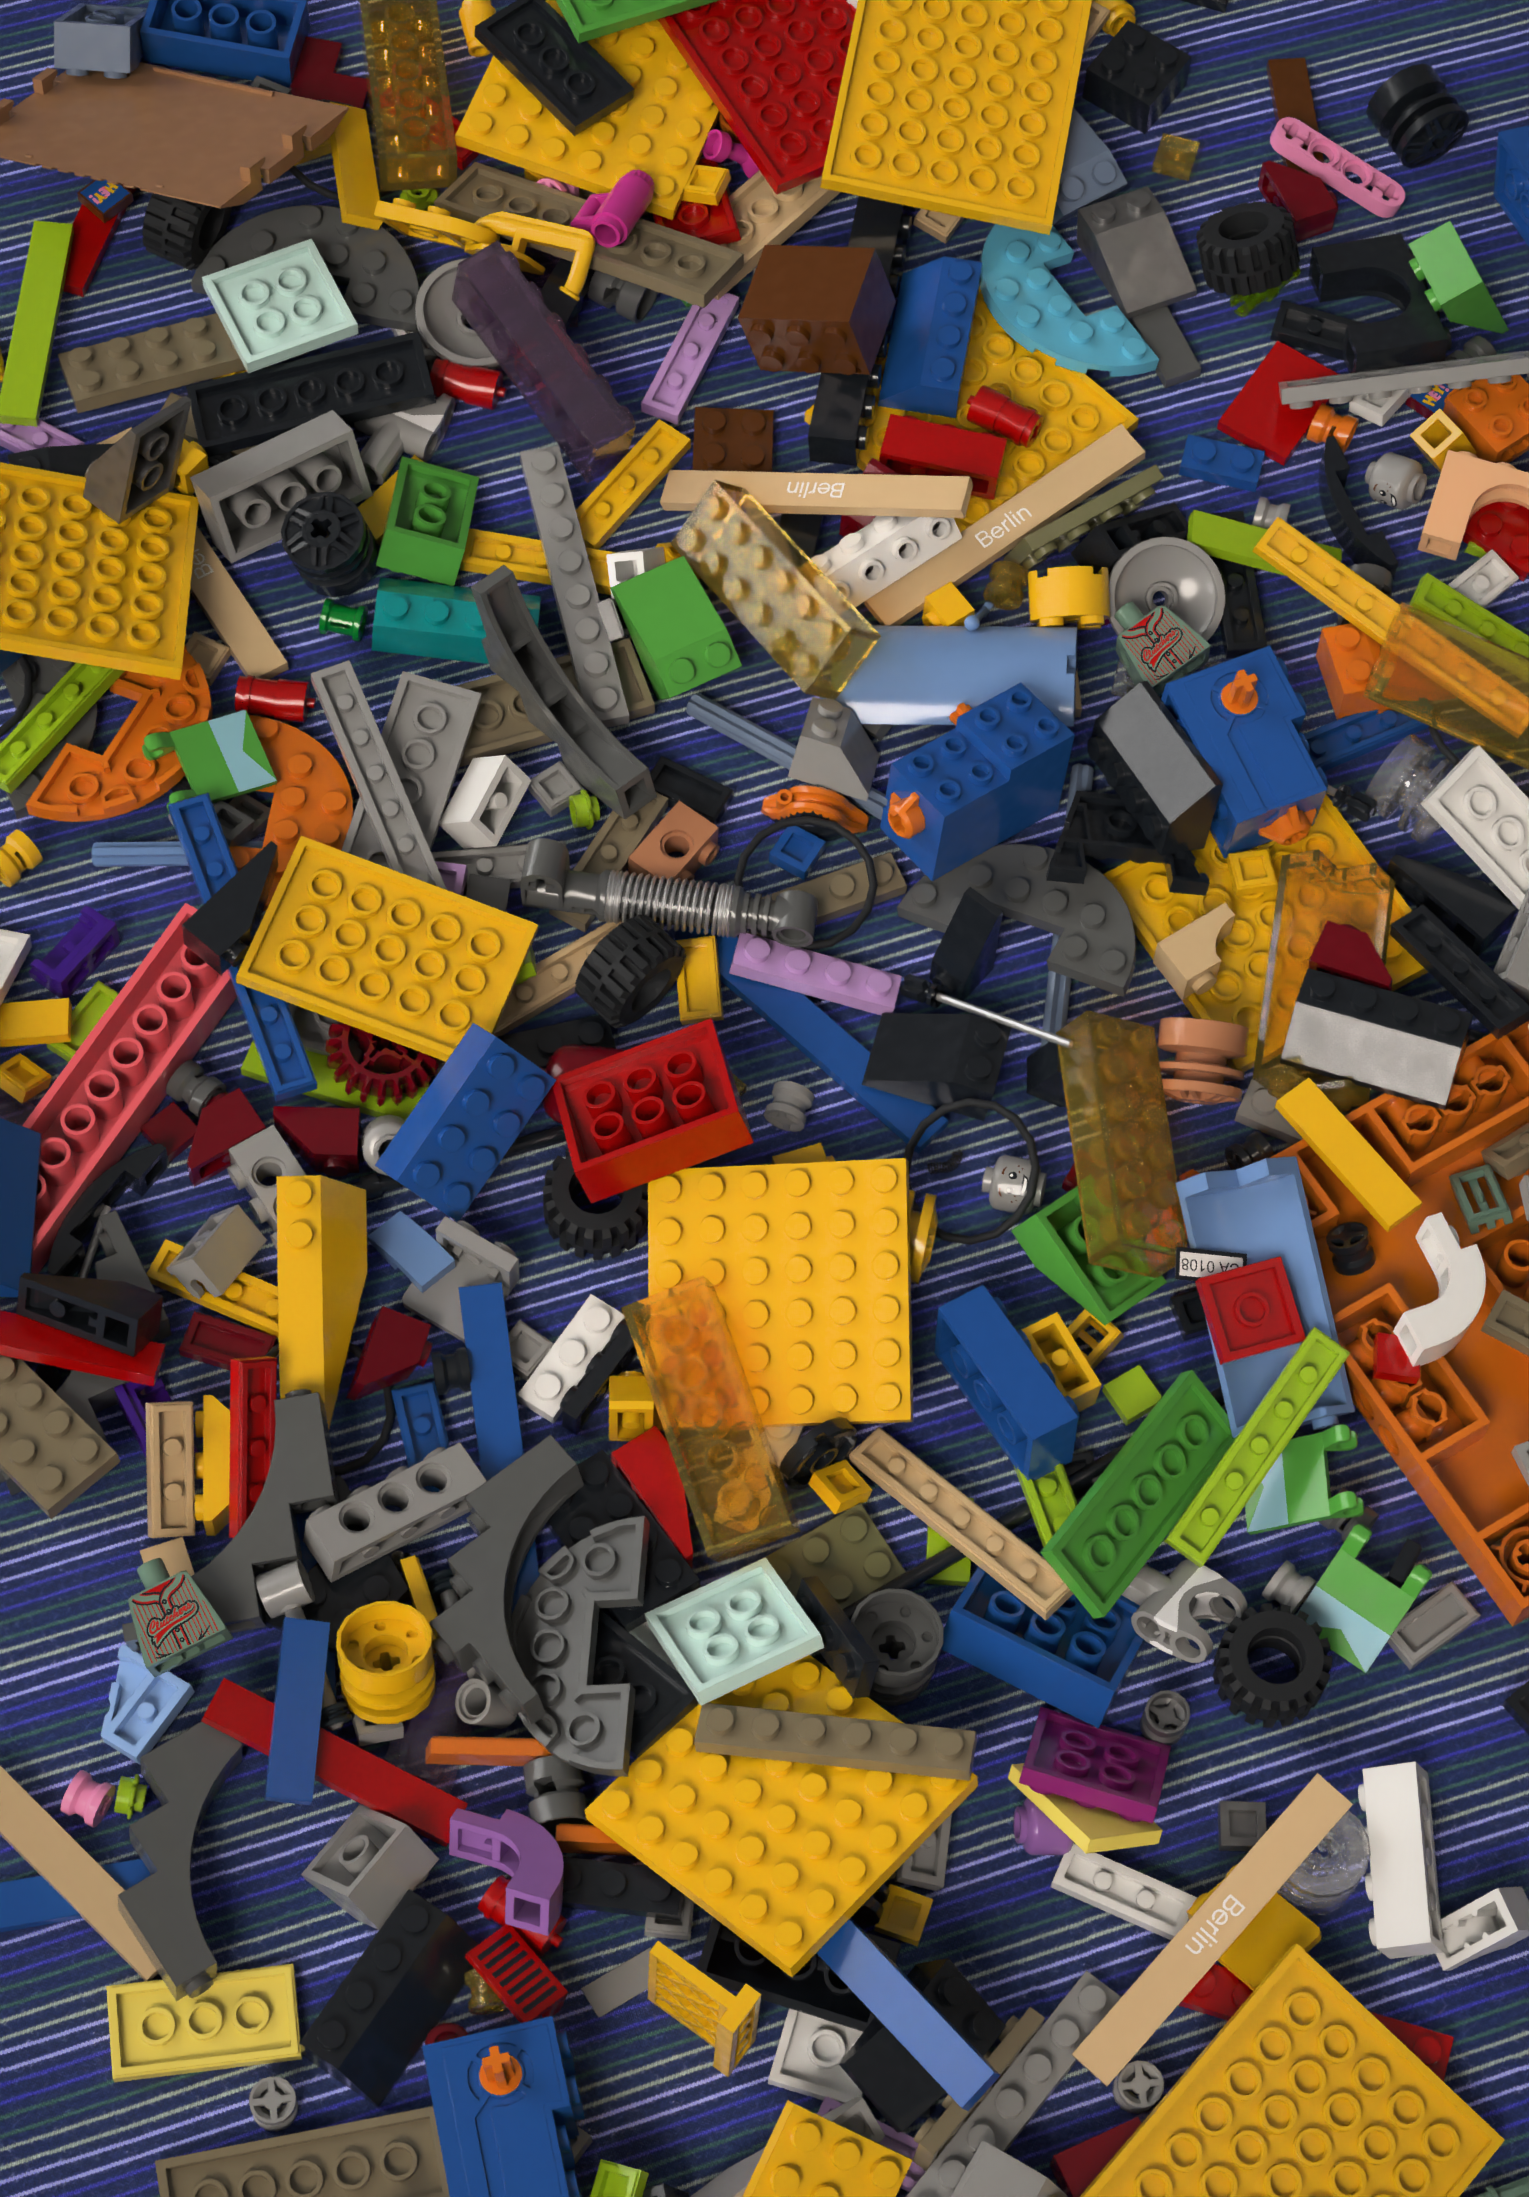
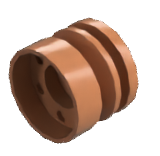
M1182 1017L1160 1019L1157 1047L1176 1055L1173 1061L1155 1063V1070L1157 1072L1173 1075V1079L1153 1080L1152 1091L1167 1095L1176 1101L1192 1104L1217 1105L1223 1102L1241 1101L1243 1090L1224 1085V1081L1244 1080L1245 1073L1235 1068L1227 1067L1226 1061L1227 1059H1240L1247 1056L1249 1028L1238 1024L1207 1019Z

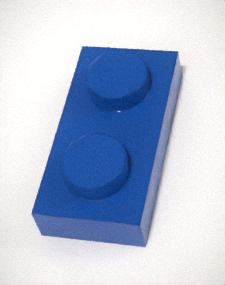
M1188 434L1178 475L1256 492L1265 451Z

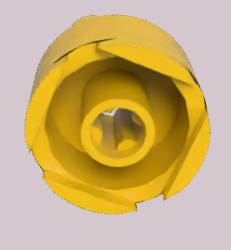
M1093 566L1047 568V576L1037 578V570L1028 572L1030 622L1037 624V627H1062L1066 623H1077V630L1100 629L1101 625L1105 624L1104 620L1111 617L1109 572L1107 567H1102L1098 574H1094Z

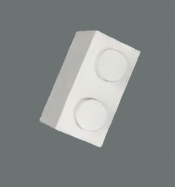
M506 755L473 758L445 809L439 826L464 849L497 846L531 779Z

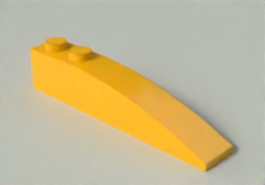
M322 1175L276 1176L280 1399L285 1398L286 1393L294 1390L307 1389L311 1390L312 1393L318 1392L325 1404L328 1429H330L343 1368L346 1365L353 1328L356 1324L363 1288H365L368 1276L366 1190Z

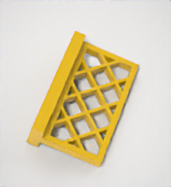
M657 1941L649 1952L647 1999L715 2048L713 2067L729 2077L756 2040L762 1994L748 1984H745L738 1995L734 1996L678 1954Z

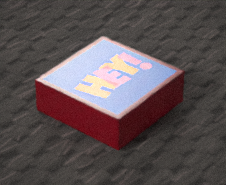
M1448 384L1433 385L1432 391L1412 394L1405 401V404L1428 419L1439 408L1443 411L1445 406L1444 400L1453 389H1449Z

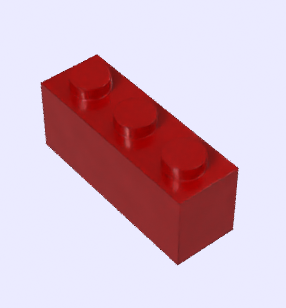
M890 414L879 462L899 475L970 476L973 483L971 495L994 500L1004 463L1007 439L997 437L988 432L978 433L959 429L951 424H936L919 420L913 416Z

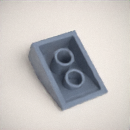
M79 3L54 21V68L66 69V74L72 76L89 75L90 70L104 71V77L126 78L127 73H131L138 68L142 57L140 29L147 8Z
M1074 107L1052 222L1054 227L1077 216L1078 209L1113 198L1128 184L1110 149Z

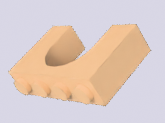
M1448 450L1417 550L1456 561L1467 524L1473 514L1480 508L1495 502H1511L1529 510V473L1517 470L1509 463H1493L1479 459L1470 452Z

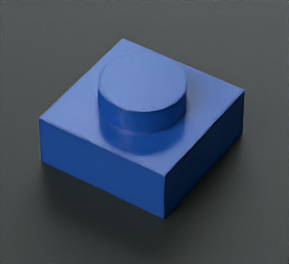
M798 826L787 827L770 851L769 862L805 880L824 852L826 841Z

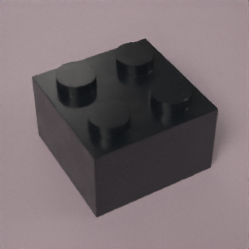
M1128 20L1086 69L1082 98L1146 134L1186 86L1191 56Z

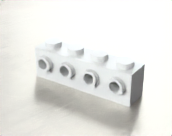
M876 516L870 524L856 533L846 535L840 540L839 544L830 550L809 559L806 565L797 570L795 574L812 609L831 624L963 537L954 518Z
M1416 1761L1364 1768V1784H1359L1358 1798L1361 1809L1364 1812L1366 1811L1367 1828L1362 1829L1361 1836L1366 1856L1370 1857L1371 1873H1367L1365 1876V1887L1367 1896L1370 1901H1373L1374 1918L1369 1919L1371 1942L1373 1946H1377V1949L1389 1959L1444 1953L1428 1773Z

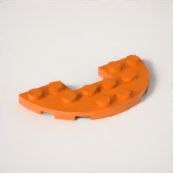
M184 646L180 680L125 671L109 688L110 692L137 701V704L103 755L69 743L65 744L25 804L29 815L65 822L108 819L139 809L156 800L185 776L175 750L150 761L145 758L142 746L144 745V738L149 734L171 732L212 720V700L205 673L200 663H197L187 651L186 646Z
M249 715L277 779L275 785L256 790L274 793L262 849L271 841L278 846V868L263 910L266 911L301 836L342 850L353 818V799L344 771L338 761L320 742L296 727L281 721ZM242 846L229 847L238 872L262 850L261 848Z

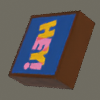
M93 180L77 192L79 202L104 223L134 202L132 192L124 187V185L107 183V180Z

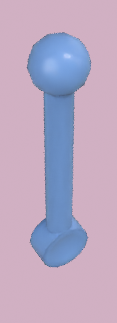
M987 600L975 615L967 616L964 620L965 628L969 631L977 630L980 626V620L988 615L994 604Z

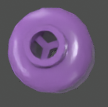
M1028 1798L1024 1800L1022 1806L1016 1807L1013 1822L1014 1838L1016 1843L1023 1845L1024 1850L1028 1854L1064 1855L1071 1850L1074 1842Z

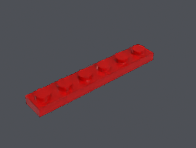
M1214 1964L1178 2006L1229 2021L1253 1990L1226 1967ZM1370 2012L1444 2081L1454 2040L1453 2036Z

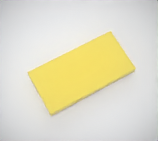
M285 1964L219 1972L217 1977L212 1979L214 1983L207 1991L194 1998H189L186 1995L178 2001L175 2000L162 1979L106 1986L113 2081L122 2082L302 2060L299 2044L301 2039L294 1965Z

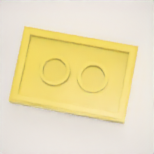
M1024 1763L1011 1765L1008 1779L1086 1854L1159 1844L1163 1829L1154 1821L1153 1824L1145 1821L1132 1822L1122 1818L1116 1812L1099 1807L1086 1808L1080 1806L1073 1799L1057 1794L1045 1795L1037 1793L1029 1786L1019 1783Z

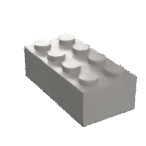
M333 410L190 477L212 543L230 563L236 562L281 540V528L286 514L296 502L310 494L326 491L344 495L355 504L373 496L353 430Z

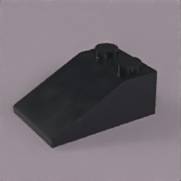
M882 1013L862 1085L938 1108L966 1098L991 1101L1011 1027L972 1014ZM969 1106L951 1112L984 1121L988 1109Z
M949 1958L917 1963L907 1977L984 2057L1006 2025ZM877 2017L872 2020L839 2063L841 2068L897 2133L903 2132L946 2093L940 2084Z

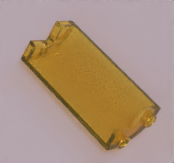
M1401 602L1380 647L1379 657L1372 667L1363 697L1474 746L1480 745L1483 750L1529 770V658Z
M1319 849L1282 856L1253 1079L1267 1088L1268 1093L1273 1097L1281 1098L1304 1080L1310 1078L1340 1112L1350 1110L1351 1106H1362L1369 1102V1088L1355 1085L1348 1079L1337 1080L1280 1063L1295 1002L1309 968V959L1327 920L1340 925L1349 924L1367 933L1384 965L1386 963L1395 881L1376 862L1338 869Z

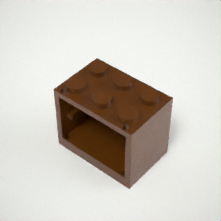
M765 245L738 320L760 370L870 375L896 300L875 248Z

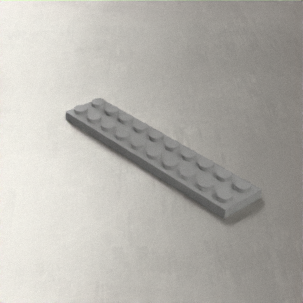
M402 671L381 735L431 851L481 703L482 693ZM359 797L341 851L390 868ZM289 1003L288 1006L304 1049L327 1056L331 1055L325 1051L326 1041L330 1039L328 1035L329 1027L332 1023H337V1021ZM352 1038L349 1043V1049L354 1059L360 1064L364 1052L359 1049V1043Z

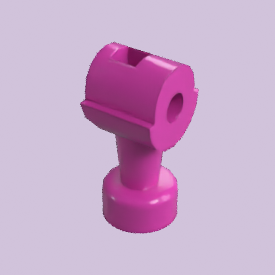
M713 129L708 133L703 148V155L706 159L720 163L727 158L740 164L749 179L759 171V168L744 146L740 143L732 142V138L727 132Z

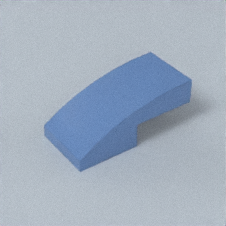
M401 1211L367 1236L368 1242L395 1270L399 1268L422 1293L456 1267L455 1259L422 1227Z

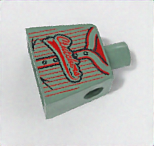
M1131 601L1123 605L1114 615V618L1124 628V631L1117 636L1116 652L1135 686L1139 682L1148 681L1157 695L1161 696L1166 683L1190 675L1209 660L1211 645L1166 606L1160 605L1147 615H1144L1135 603Z
M161 1558L152 1559L138 1567L137 1572L145 1590L131 1596L128 1599L144 1664L154 1677L233 1639L230 1630L187 1570L170 1577Z

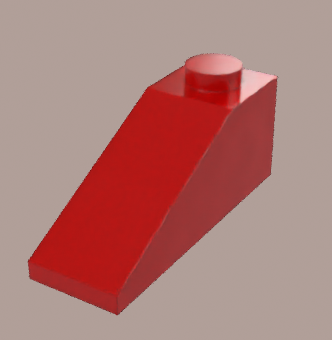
M655 1425L611 1453V1462L620 1471L692 1568L693 1548L680 1460L683 1455L673 1437L669 1434L664 1437Z

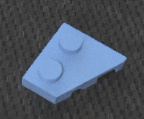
M122 1644L117 1656L120 1660L116 1682L111 1684L108 1698L110 1709L104 1717L101 1737L107 1745L141 1765L140 1757L153 1749L195 1691L189 1683L169 1671L154 1677L146 1668L142 1655L136 1651L133 1652L128 1646Z

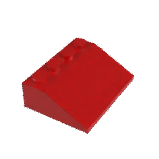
M712 1018L553 1077L556 1079L553 1084V1090L574 1173L591 1204L754 1143L739 1092Z

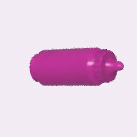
M632 170L619 178L610 193L591 194L571 222V227L590 232L594 236L595 241L603 247L612 248L622 244L652 201L654 193L652 178L641 170Z

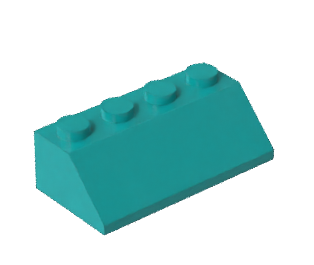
M380 577L373 621L372 651L489 664L481 641L487 635L471 588ZM522 594L538 628L541 596Z

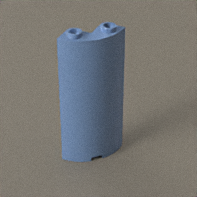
M834 625L832 637L824 638V662H829L828 687H821L820 699H833L842 704V706L852 709L861 724L955 725L949 719V716L956 711L959 704L964 703L973 709L1021 682L1066 726H1074L1077 627L979 626L977 630L969 631L965 626Z
M1296 1156L1265 1158L1236 1170L1203 1172L1175 1183L1190 1248L1247 1254V1265L1281 1256L1305 1337L1312 1328L1316 1327L1339 1344ZM1208 1326L1232 1438H1236L1301 1343L1220 1365ZM1344 1363L1300 1426L1312 1423L1313 1430L1339 1425L1338 1416L1355 1412Z

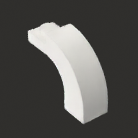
M1442 1212L1426 1217L1415 1236L1437 1279L1439 1297L1429 1304L1405 1311L1393 1330L1413 1367L1433 1362L1451 1351L1461 1341L1478 1314L1485 1295V1267L1477 1244L1461 1249L1456 1230L1448 1225Z

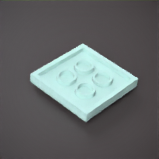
M312 238L202 277L203 287L248 373L358 334V324Z
M766 1557L644 1613L648 1627L701 1706L824 1648L821 1634Z

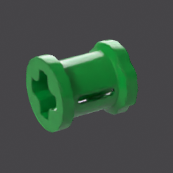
M327 598L320 615V634L327 635L329 632L352 636L353 641L360 642L367 624L368 607L360 605L357 609L335 604L334 599Z

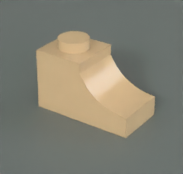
M1223 903L1157 943L1153 963L1182 1000L1193 993L1197 995L1205 993L1217 981L1221 959L1216 954V947L1230 934L1235 914L1226 903Z

